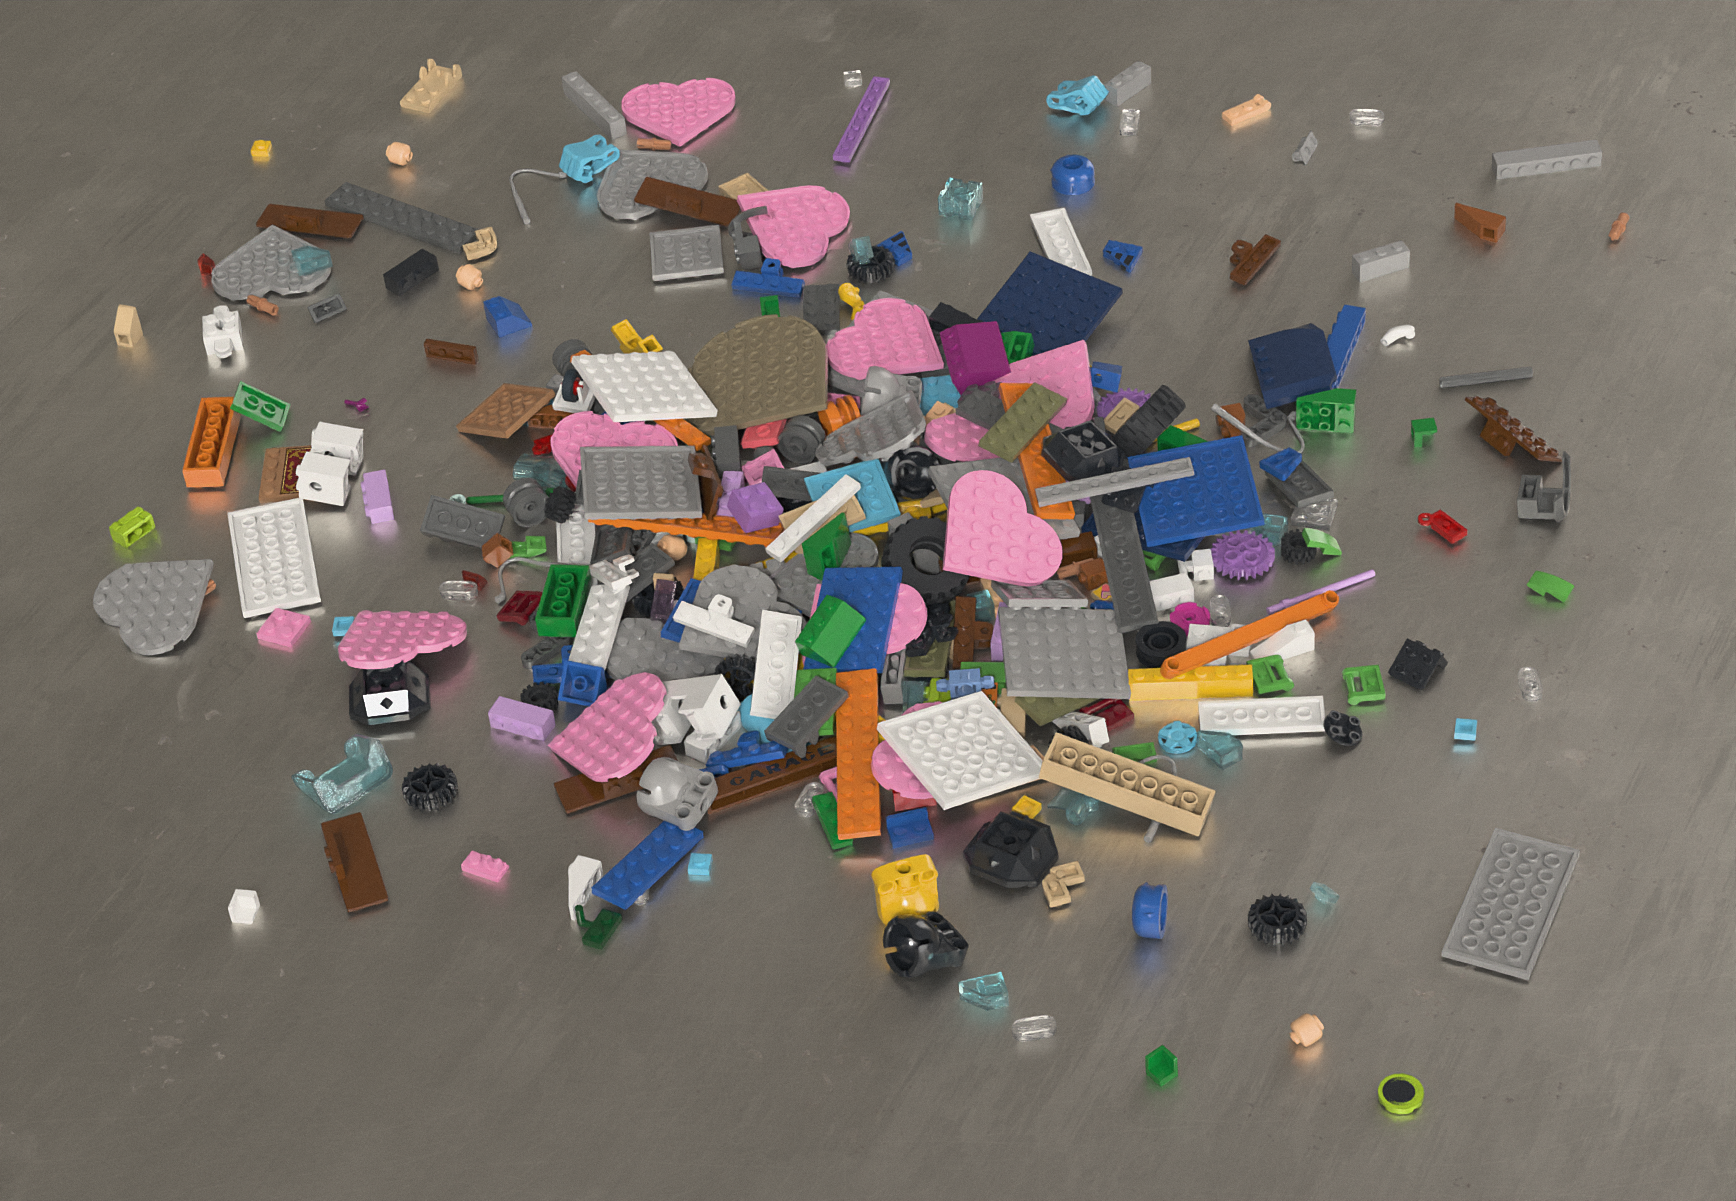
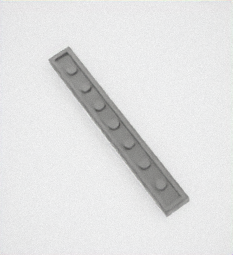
M1190 457L1041 487L1035 489L1039 507L1193 476L1194 469Z

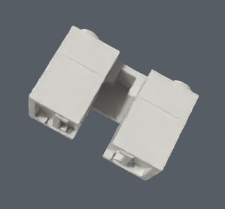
M319 422L317 428H314L312 431V449L310 452L305 453L301 465L297 466L296 476H299L296 490H299V498L344 506L351 489V485L348 483V474L356 475L363 460V429Z
M722 674L662 682L666 687L667 695H664L663 708L652 721L657 732V736L653 739L656 746L681 743L691 725L697 732V741L723 738L741 703Z

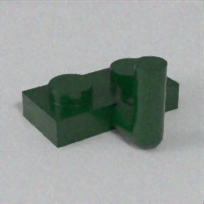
M575 906L577 924L588 929L582 937L583 944L602 950L621 923L622 915L602 909L596 919L590 921L585 919L583 906Z

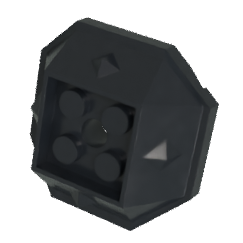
M1091 420L1073 427H1065L1062 431L1043 437L1041 443V456L1069 482L1109 474L1113 466L1118 468L1123 466L1125 452L1111 439L1110 434H1106Z
M402 660L400 663L388 668L360 669L357 677L349 685L350 719L358 720L367 725L410 720L418 716L422 711L425 712L431 709L429 675L410 660L405 663Z
M1001 811L994 819L985 823L963 850V858L970 873L1006 888L1038 887L1059 859L1050 826L1014 811L1010 813Z

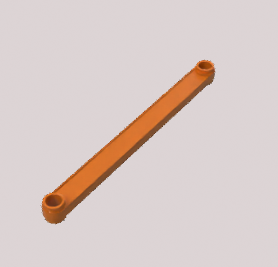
M1326 591L1169 657L1162 663L1160 673L1166 679H1173L1269 638L1289 624L1302 620L1309 621L1331 612L1337 606L1339 596L1334 591Z

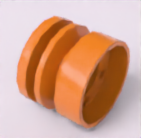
M850 394L843 396V399L841 397L837 398L836 405L834 402L828 401L827 409L818 411L819 421L826 437L841 426L861 416L858 406Z

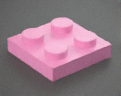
M275 608L257 632V637L260 640L292 648L311 623L310 616Z

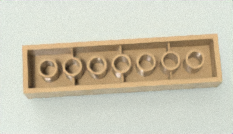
M1057 732L1042 761L1039 778L1198 837L1211 809L1216 792L1210 788Z

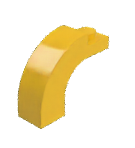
M627 319L611 327V332L621 344L619 348L624 354L632 352L648 353L650 351L662 352L663 350L653 334L642 339Z

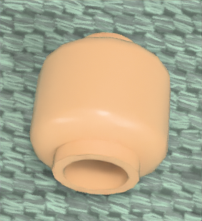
M396 141L390 144L386 150L388 160L401 166L406 165L408 161L410 162L413 156L409 145Z
M470 264L462 265L456 273L457 283L468 290H473L476 287L479 288L483 283L482 272Z
M664 535L657 544V547L670 556L673 561H679L687 552V545L684 539L679 536Z
M1305 1013L1291 1022L1290 1028L1292 1032L1289 1035L1296 1045L1301 1043L1304 1047H1308L1323 1036L1322 1030L1324 1027L1315 1014L1311 1016Z

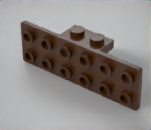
M651 177L644 179L634 198L636 203L724 226H729L731 220L741 210L736 199Z
M268 204L256 222V226L267 229L274 225L286 231L352 238L364 218L360 214Z
M1466 396L1465 401L1488 419L1480 437L1502 455L1510 456L1516 443H1518L1538 460L1562 462V457L1559 455L1558 450L1546 445L1547 442L1544 439L1535 436L1533 430L1524 427L1519 419L1510 416L1509 411L1499 407L1494 399L1490 397L1485 399L1479 396Z
M703 444L700 453H689L688 463L692 474L698 475L701 504L706 519L711 521L712 516L717 513L718 504L716 503L718 497L721 498L723 494V486L707 445Z
M667 745L652 750L641 765L619 779L614 777L608 778V782H597L582 773L555 782L554 788L565 812L571 813L643 789L639 785L640 779L647 766L653 760L661 757L677 760L672 747Z
M361 812L321 823L327 844L324 847L326 858H331V861H328L331 874L336 873L347 912L388 901L389 898Z

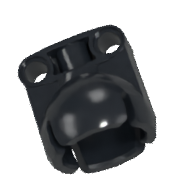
M910 445L905 450L894 452L888 461H880L891 491L899 498L908 501L923 500L930 492H933L936 486L928 473L929 467L940 465L937 458L932 456L933 453L925 447ZM901 467L904 469L902 477L898 475V470Z
M927 912L926 915L904 914L897 916L888 922L883 934V947L897 948L896 952L885 954L887 963L897 975L908 978L921 976L930 970L950 966L960 967L963 965L969 948V944L947 919L937 912Z

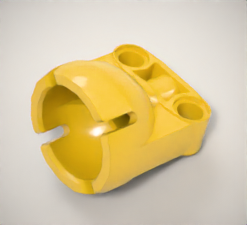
M923 854L877 867L871 873L875 887L878 916L885 926H887L889 921L900 915H926L927 912H938L939 901L936 881L938 873L929 855Z

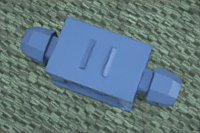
M980 668L950 670L949 680L940 679L936 681V686L939 692L950 690L952 700L980 692L981 688H993L994 677H980Z

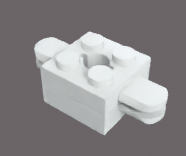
M222 305L215 307L213 314L202 316L203 340L207 355L216 354L219 358H225L230 356L232 351L243 350L242 325L238 311L230 312L227 306Z

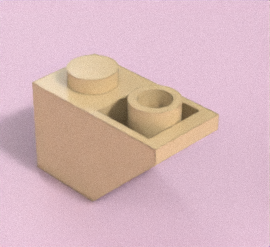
M121 304L118 306L114 327L117 345L134 348L143 336L136 307Z

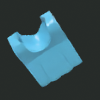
M1092 75L1078 81L1061 82L1058 85V91H1052L1047 96L1046 102L1052 109L1089 115L1100 105L1109 91L1097 76ZM1052 98H1058L1059 102H1053Z
M600 134L594 135L586 141L564 146L559 168L563 169L562 171L574 180L587 183L593 180L592 175L601 172L619 158L620 152L613 144L607 145L606 139ZM614 151V153L611 156H607L609 153Z

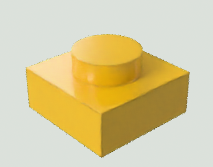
M254 141L251 148L252 156H268L272 148L271 141Z
M1025 795L1012 807V812L1014 811L1024 816L1027 815L1031 819L1042 810L1041 803Z

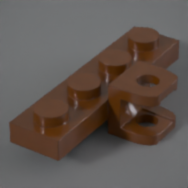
M1265 234L1254 247L1253 244L1244 240H1237L1231 247L1234 254L1230 257V262L1237 266L1230 273V279L1246 286L1281 246V240Z
M956 596L954 627H957L959 632L953 642L952 670H960L961 662H973L974 649H988L991 647L993 625L989 622L975 621V597Z

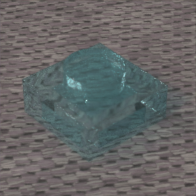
M1313 882L1310 890L1316 894L1315 898L1322 903H1336L1340 897L1325 884Z

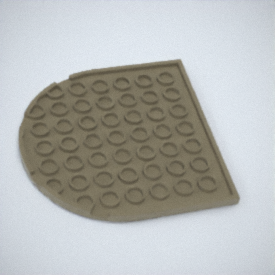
M777 314L739 322L735 324V328L726 333L722 331L708 341L694 357L695 362L692 367L688 368L689 373L718 411L716 417L684 418V420L708 437L715 435L714 427L737 425V430L827 409L828 354L826 344L817 328L799 317L791 315L788 317H778Z

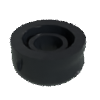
M1158 621V624L1143 626L1137 632L1135 639L1136 655L1139 662L1147 668H1160L1167 658L1186 651V634L1181 627L1167 621Z

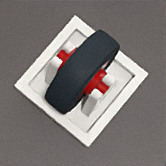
M569 369L562 379L552 407L554 410L570 413L590 411L596 397L576 369Z

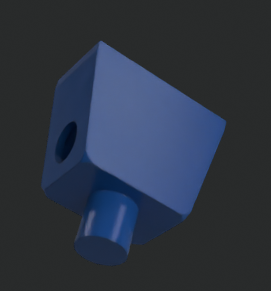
M1093 361L1092 367H1090L1092 386L1118 392L1122 366Z

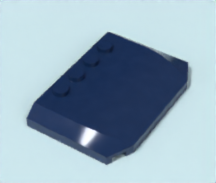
M1310 323L1248 340L1266 409L1295 402L1298 397L1332 390V383L1337 380L1336 371L1324 331L1314 324Z

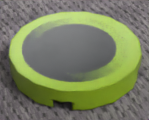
M1404 1073L1385 1077L1378 1087V1101L1391 1113H1412L1414 1109L1422 1105L1424 1100V1089L1420 1081Z

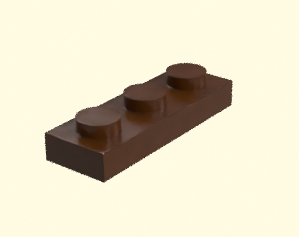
M432 339L424 341L426 357L476 365L479 361L476 346Z

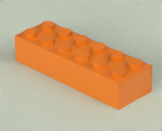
M233 397L201 398L182 470L187 487L224 486L241 418L240 413L230 409Z

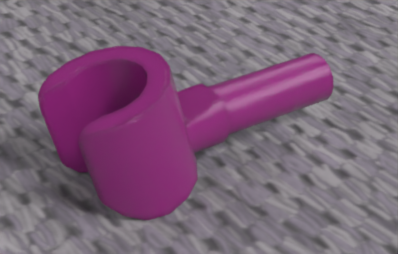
M365 398L359 401L347 399L344 401L345 404L356 407L359 412L369 407L365 404L367 402Z

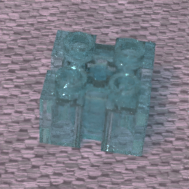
M949 178L945 184V190H942L938 196L939 215L947 217L959 215L960 219L973 220L977 212L976 208H979L983 201L982 183L974 181L963 183L962 179Z

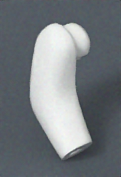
M1412 325L1393 327L1386 332L1380 341L1384 346H1388L1403 336L1412 339L1415 336V328Z

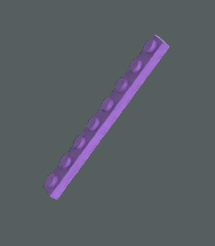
M873 76L833 154V161L850 163L890 85V78Z

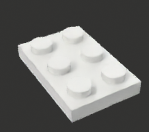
M1190 624L1186 650L1229 633L1230 627ZM1227 655L1203 666H1226Z

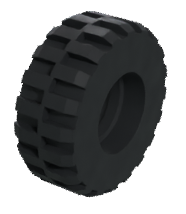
M1162 385L1111 438L1125 452L1124 459L1141 455L1186 408L1185 402L1168 386Z
M921 516L918 520H915V518L907 520L905 525L900 524L895 532L891 533L883 551L881 566L901 567L903 570L901 583L917 590L923 598L926 608H928V606L934 603L942 604L943 602L950 603L953 601L954 597L959 596L970 575L945 570L937 575H926L913 567L909 555L919 549L933 551L942 561L944 559L946 523L940 521L941 518L933 517V519H928L927 516Z

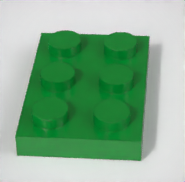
M240 381L230 409L281 432L291 404Z

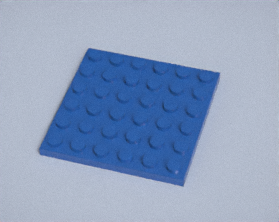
M1242 435L1127 457L1128 465L1131 469L1190 457L1194 469L1193 476L1155 483L1153 488L1146 487L1139 506V513L1147 547L1265 525Z

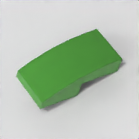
M1304 528L1302 535L1307 547L1320 548L1322 554L1341 556L1342 551L1334 537L1319 530Z
M526 536L525 542L511 541L513 555L510 558H530L545 553L547 550L545 536Z
M1535 571L1527 583L1528 587L1542 596L1548 592L1563 603L1574 588V585L1566 580L1541 571Z

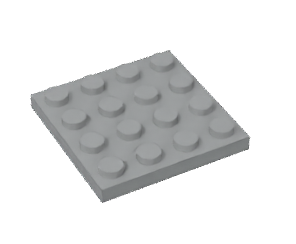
M719 225L650 232L653 281L724 273Z
M1048 579L1036 586H1019L991 580V588L1013 610H1021L1022 607H1030L1033 610H1040L1042 607H1049L1053 610H1060L1061 607L1080 610L1081 607H1087L1088 599L1069 579Z

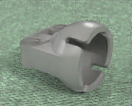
M870 366L863 389L866 393L861 399L860 415L862 416L910 390L915 394L920 406L922 394L921 379L916 376L893 374L883 367Z
M661 757L653 760L647 766L639 782V785L650 790L651 794L639 790L637 791L636 798L639 808L645 814L679 826L683 831H689L698 824L713 803L718 793V786L711 772H703L672 758Z

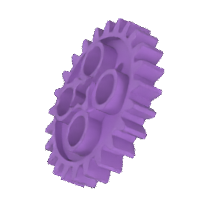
M1120 388V392L1106 393V397H1101V401L1098 402L1097 416H1103L1105 419L1124 397L1141 407L1151 397V394H1145V390L1138 392L1137 388L1134 391H1131L1130 388H1127V391Z
M1237 530V534L1229 532V536L1222 534V539L1217 538L1216 543H1213L1211 548L1213 565L1216 567V571H1222V576L1230 574V579L1234 576H1237L1238 580L1241 577L1248 580V576H1252L1255 579L1256 574L1262 576L1263 571L1268 572L1269 567H1272L1275 561V549L1272 547V542H1268V538L1262 539V534L1255 536V531L1251 534H1248L1247 530L1244 533Z

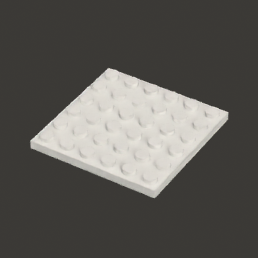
M650 351L648 353L632 352L630 354H582L580 356H572L571 363L613 422L716 417L718 410L675 352Z
M982 691L889 719L877 725L878 732L944 810L1040 779L1039 774L1043 760Z

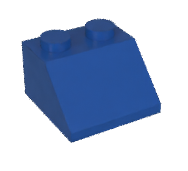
M501 296L483 302L486 319L499 338L532 327L531 321L519 304Z
M565 660L558 700L591 706L601 694L607 691L604 668Z

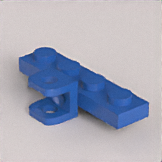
M767 258L763 262L761 274L736 271L731 286L732 289L801 298L805 281L804 279L783 277L780 260ZM772 263L775 264L774 267H768Z
M573 645L562 647V663L532 666L533 682H536L537 685L540 682L544 684L561 683L564 661L569 660L570 653L568 651L572 650ZM605 670V678H612Z
M758 731L746 732L739 737L738 747L728 751H715L710 754L706 767L724 765L727 768L781 759L785 757L788 748L776 741L760 745Z

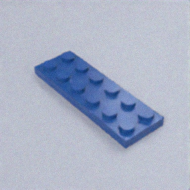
M663 821L591 887L592 894L627 910L704 838L703 831L695 827L689 831H683L679 826Z

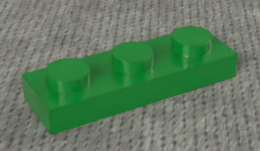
M829 792L812 796L813 806L832 850L852 846L853 839L839 840L837 802L833 793Z

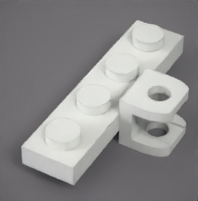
M630 554L614 559V565L607 560H603L589 566L592 576L616 591L625 589L626 585L632 583L631 579L639 576V572L635 569L625 570V565L635 561L634 557Z
M720 594L712 599L708 610L681 601L673 616L675 622L747 648L755 632L754 627L732 619L734 614L732 599Z

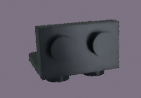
M1113 466L1111 473L1129 470L1131 468L1126 466H1121V468ZM1154 484L1103 494L1101 502L1107 506L1137 513L1146 487L1153 488Z
M1407 638L1388 673L1390 676L1418 690H1423L1436 667L1445 669L1448 661L1443 657L1444 653L1435 648L1431 650L1421 641L1416 640L1414 642Z

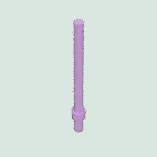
M1371 569L1292 599L1280 600L1278 604L1267 607L1266 611L1268 615L1277 613L1326 591H1337L1375 577V572Z

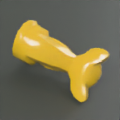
M843 283L839 286L838 295L842 301L853 307L851 320L853 321L857 311L860 312L865 304L858 294V287H854L851 283Z

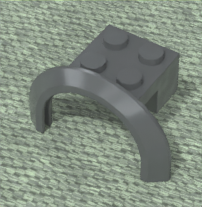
M767 206L745 210L734 217L729 223L728 233L734 241L737 264H741L742 270L760 268L763 263L757 235L753 236L752 233L743 232L741 222L753 216L768 214Z
M1563 451L1562 456L1563 488H1543L1542 475H1522L1517 496L1518 518L1555 519L1557 523H1560L1567 516L1571 496V459L1565 451Z

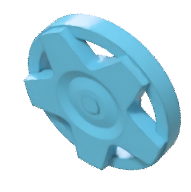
M1173 721V723L1160 729L1158 742L1160 747L1166 752L1172 754L1185 753L1195 747L1197 732L1189 724Z

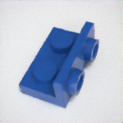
M926 807L886 816L887 832L893 849L934 839Z

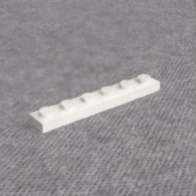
M844 475L765 548L766 553L781 563L861 489L860 483L848 475Z

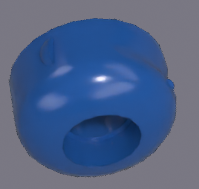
M1072 154L1060 157L1055 161L1052 169H1050L1052 187L1061 194L1080 195L1091 190L1095 184L1094 165L1084 156Z
M1145 882L1137 888L1134 894L1132 926L1135 933L1140 937L1162 939L1165 933L1168 912L1166 884L1150 885L1148 882Z

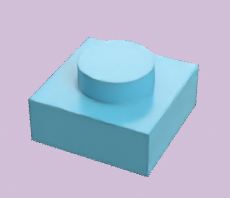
M354 616L335 617L332 629L333 636H345L355 620Z
M1456 718L1454 739L1475 741L1477 720Z
M691 853L688 874L709 876L713 862L712 854Z

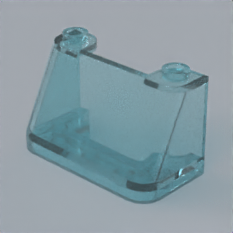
M355 734L344 744V751L347 756L345 760L316 778L311 771L305 769L298 771L291 777L297 788L320 808L328 813L336 814L392 776L393 767L379 739Z

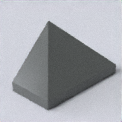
M340 293L307 307L314 323L347 310Z

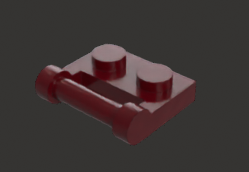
M516 590L496 615L500 622H518L520 625H526L531 614L539 606L542 592Z
M1103 699L1089 707L1084 706L1079 709V713L1092 715L1112 704L1113 707L1095 715L1105 718L1107 733L1134 720V713L1120 699Z

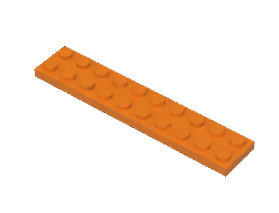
M1033 383L999 384L998 389L1005 413ZM1047 424L1018 456L1034 516L1041 519H1074L1075 511L1072 501L1043 507L1038 505L1035 489L1066 483L1065 479L1041 456L1043 437L1052 435L1049 424Z
M702 513V518L588 519V522L596 525L607 524L613 525L616 528L630 527L633 530L645 529L654 533L668 532L671 535L683 534L692 538L706 537L709 540L721 539L730 543L737 541L744 542L747 545L759 544L765 547L770 545L784 532L781 523H779L777 526L745 533L734 517L713 515L710 521L706 519L705 513Z
M877 669L836 673V686L847 691L849 695L845 702L836 710L839 840L880 836V783L875 779L871 770L873 752L879 745V732L877 730L879 723Z

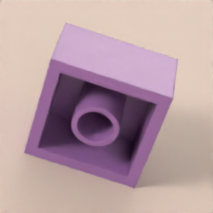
M765 482L732 490L727 503V508L745 533L779 525L778 516L784 510Z

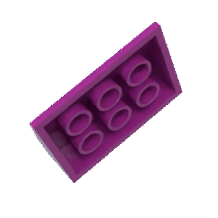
M997 321L959 324L939 332L951 380L960 395L970 385L977 384L981 386L1011 373Z

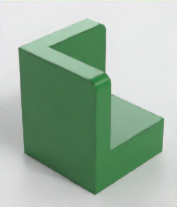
M778 295L760 297L762 316L777 314L780 317Z
M1434 418L1411 420V438L1414 447L1422 446V436L1437 433Z
M1161 1045L1145 1056L1146 1074L1160 1087L1178 1076V1059L1164 1045Z

